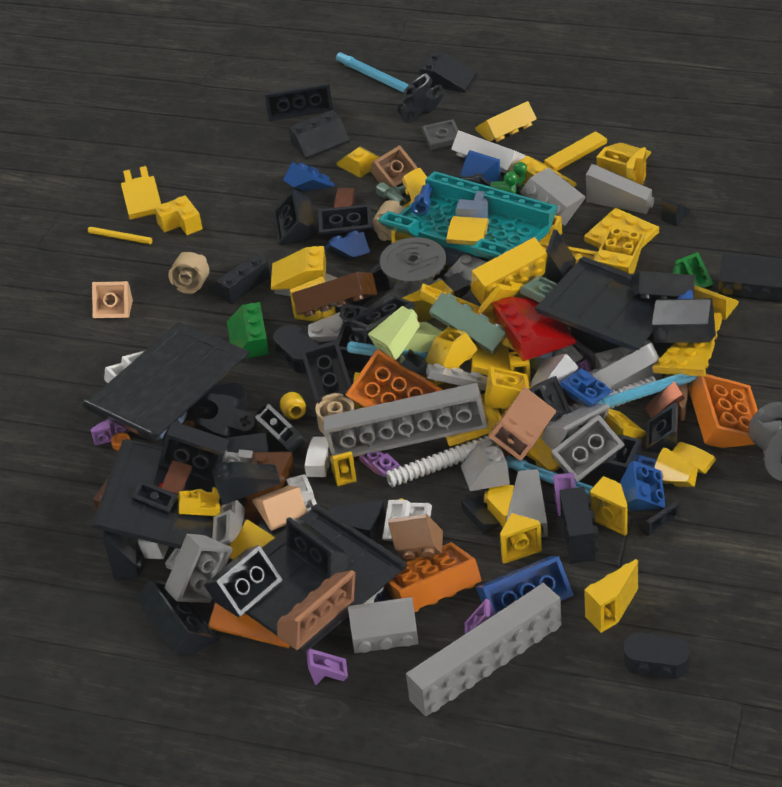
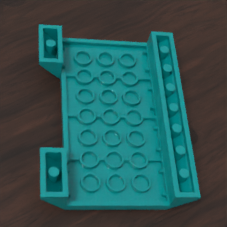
M434 171L425 179V184L429 183L433 188L430 195L431 205L426 215L421 216L419 212L415 215L412 212L411 203L400 214L387 211L378 219V222L387 229L397 233L430 239L443 247L453 248L460 252L473 254L474 256L483 257L491 261L534 237L538 242L543 239L550 231L558 206ZM477 191H484V199L488 201L489 218L487 234L484 239L481 238L474 245L447 243L446 238L452 217L456 216V207L459 199L474 200Z

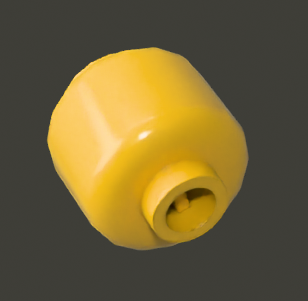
M288 392L280 400V409L287 419L297 420L305 414L306 403L300 394Z

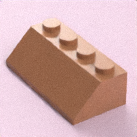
M350 570L335 573L329 579L324 580L319 588L311 591L305 600L296 604L292 611L279 619L277 623V637L298 650L354 601L355 572Z

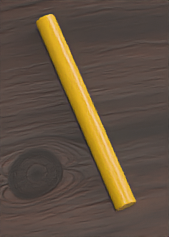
M95 227L88 228V233L152 244V238Z

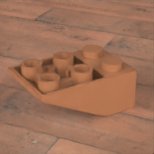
M524 387L488 433V436L521 461L556 413V410Z

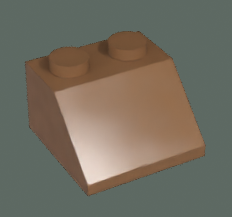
M399 145L373 161L370 172L379 183L384 182L392 188L402 184V178L418 167Z
M427 514L388 519L395 551L404 559L412 560L415 557H432L435 554H442L443 530Z

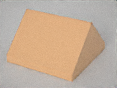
M128 281L92 282L93 318H129L133 299Z
M288 485L257 497L252 501L271 531L285 526L287 518L299 519L307 513L300 488Z

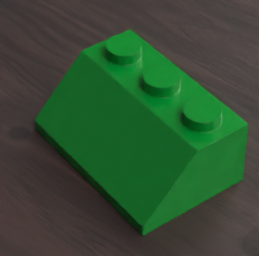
M260 302L242 305L227 321L230 343L250 351L246 358L269 355Z

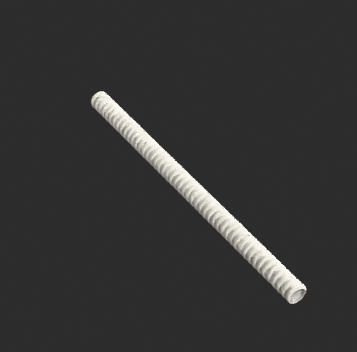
M650 376L649 379L645 378L643 381L639 380L638 383L634 382L633 384H628L627 387L623 386L622 388H617L616 391L612 390L608 396L657 380ZM575 403L572 406H569L571 411L570 413L574 412L578 407H584L586 405H577ZM486 435L483 436V439L480 437L477 441L472 440V443L469 441L466 442V445L461 444V447L455 446V449L444 450V453L438 452V455L433 454L432 457L421 458V461L416 460L415 463L404 464V467L399 466L398 469L386 471L388 483L391 487H395V484L401 485V482L407 483V480L412 481L413 478L424 477V474L429 475L430 472L435 473L436 470L440 471L441 468L446 469L447 466L451 467L453 464L462 463L477 444L492 439Z

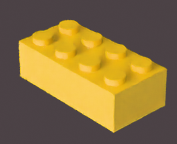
M535 237L472 270L471 292L482 305L498 284L507 285L511 281L525 285L537 276H543L547 252Z

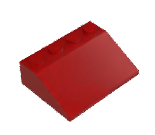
M507 297L492 302L496 323L505 329L506 338L522 361L576 344L575 338L564 323L537 313L535 307L540 302L530 298Z

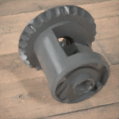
M420 237L398 240L390 244L380 256V267L383 274L393 281L397 280L394 289L401 288L404 293L400 298L420 290L423 283L426 285L433 284L435 275H439L446 265L444 249L435 241Z
M772 402L763 406L755 413L750 421L748 431L752 442L764 451L765 457L763 461L765 462L764 466L767 472L773 478L782 481V402Z

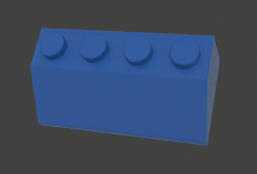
M559 556L546 557L476 587L481 602L485 599L490 600L496 614L542 583L560 597V601L574 596Z

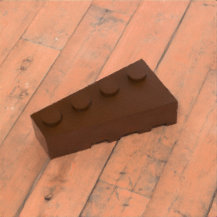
M362 272L349 274L292 293L297 314H304L305 317L315 315L316 311H328L334 306L341 307L352 301L357 302L364 300V298L378 295L373 274Z
M253 452L251 463L276 465L281 484L246 496L244 506L246 520L258 526L263 517L252 502L253 499L287 486L286 479L289 478L295 469L292 452Z

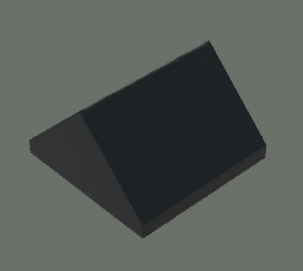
M677 403L672 404L647 421L646 451L661 452L663 448L673 451L677 446Z

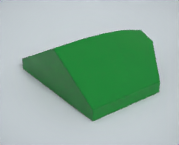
M698 252L675 261L673 274L695 275L694 285L704 289L714 285Z

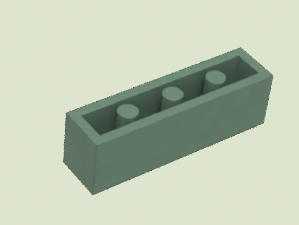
M442 292L429 310L432 317L448 327L466 332L473 343L492 355H495L506 338V332H504L505 329L497 323L495 325L491 324L485 315L481 313L477 315L473 312V308L465 303L463 305L458 303L457 298L450 293L446 295Z

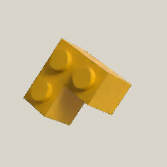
M186 195L154 207L157 223L164 233L177 227H181L186 235L202 230L200 214Z

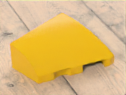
M421 168L409 172L402 178L403 184L406 187V195H410L411 198L409 205L420 194L422 186L426 185L425 179L427 176Z
M663 448L654 467L662 471L663 483L674 484L678 487H695L698 468L669 449Z
M213 487L212 492H206L202 489L179 491V514L219 515L220 495L217 488Z

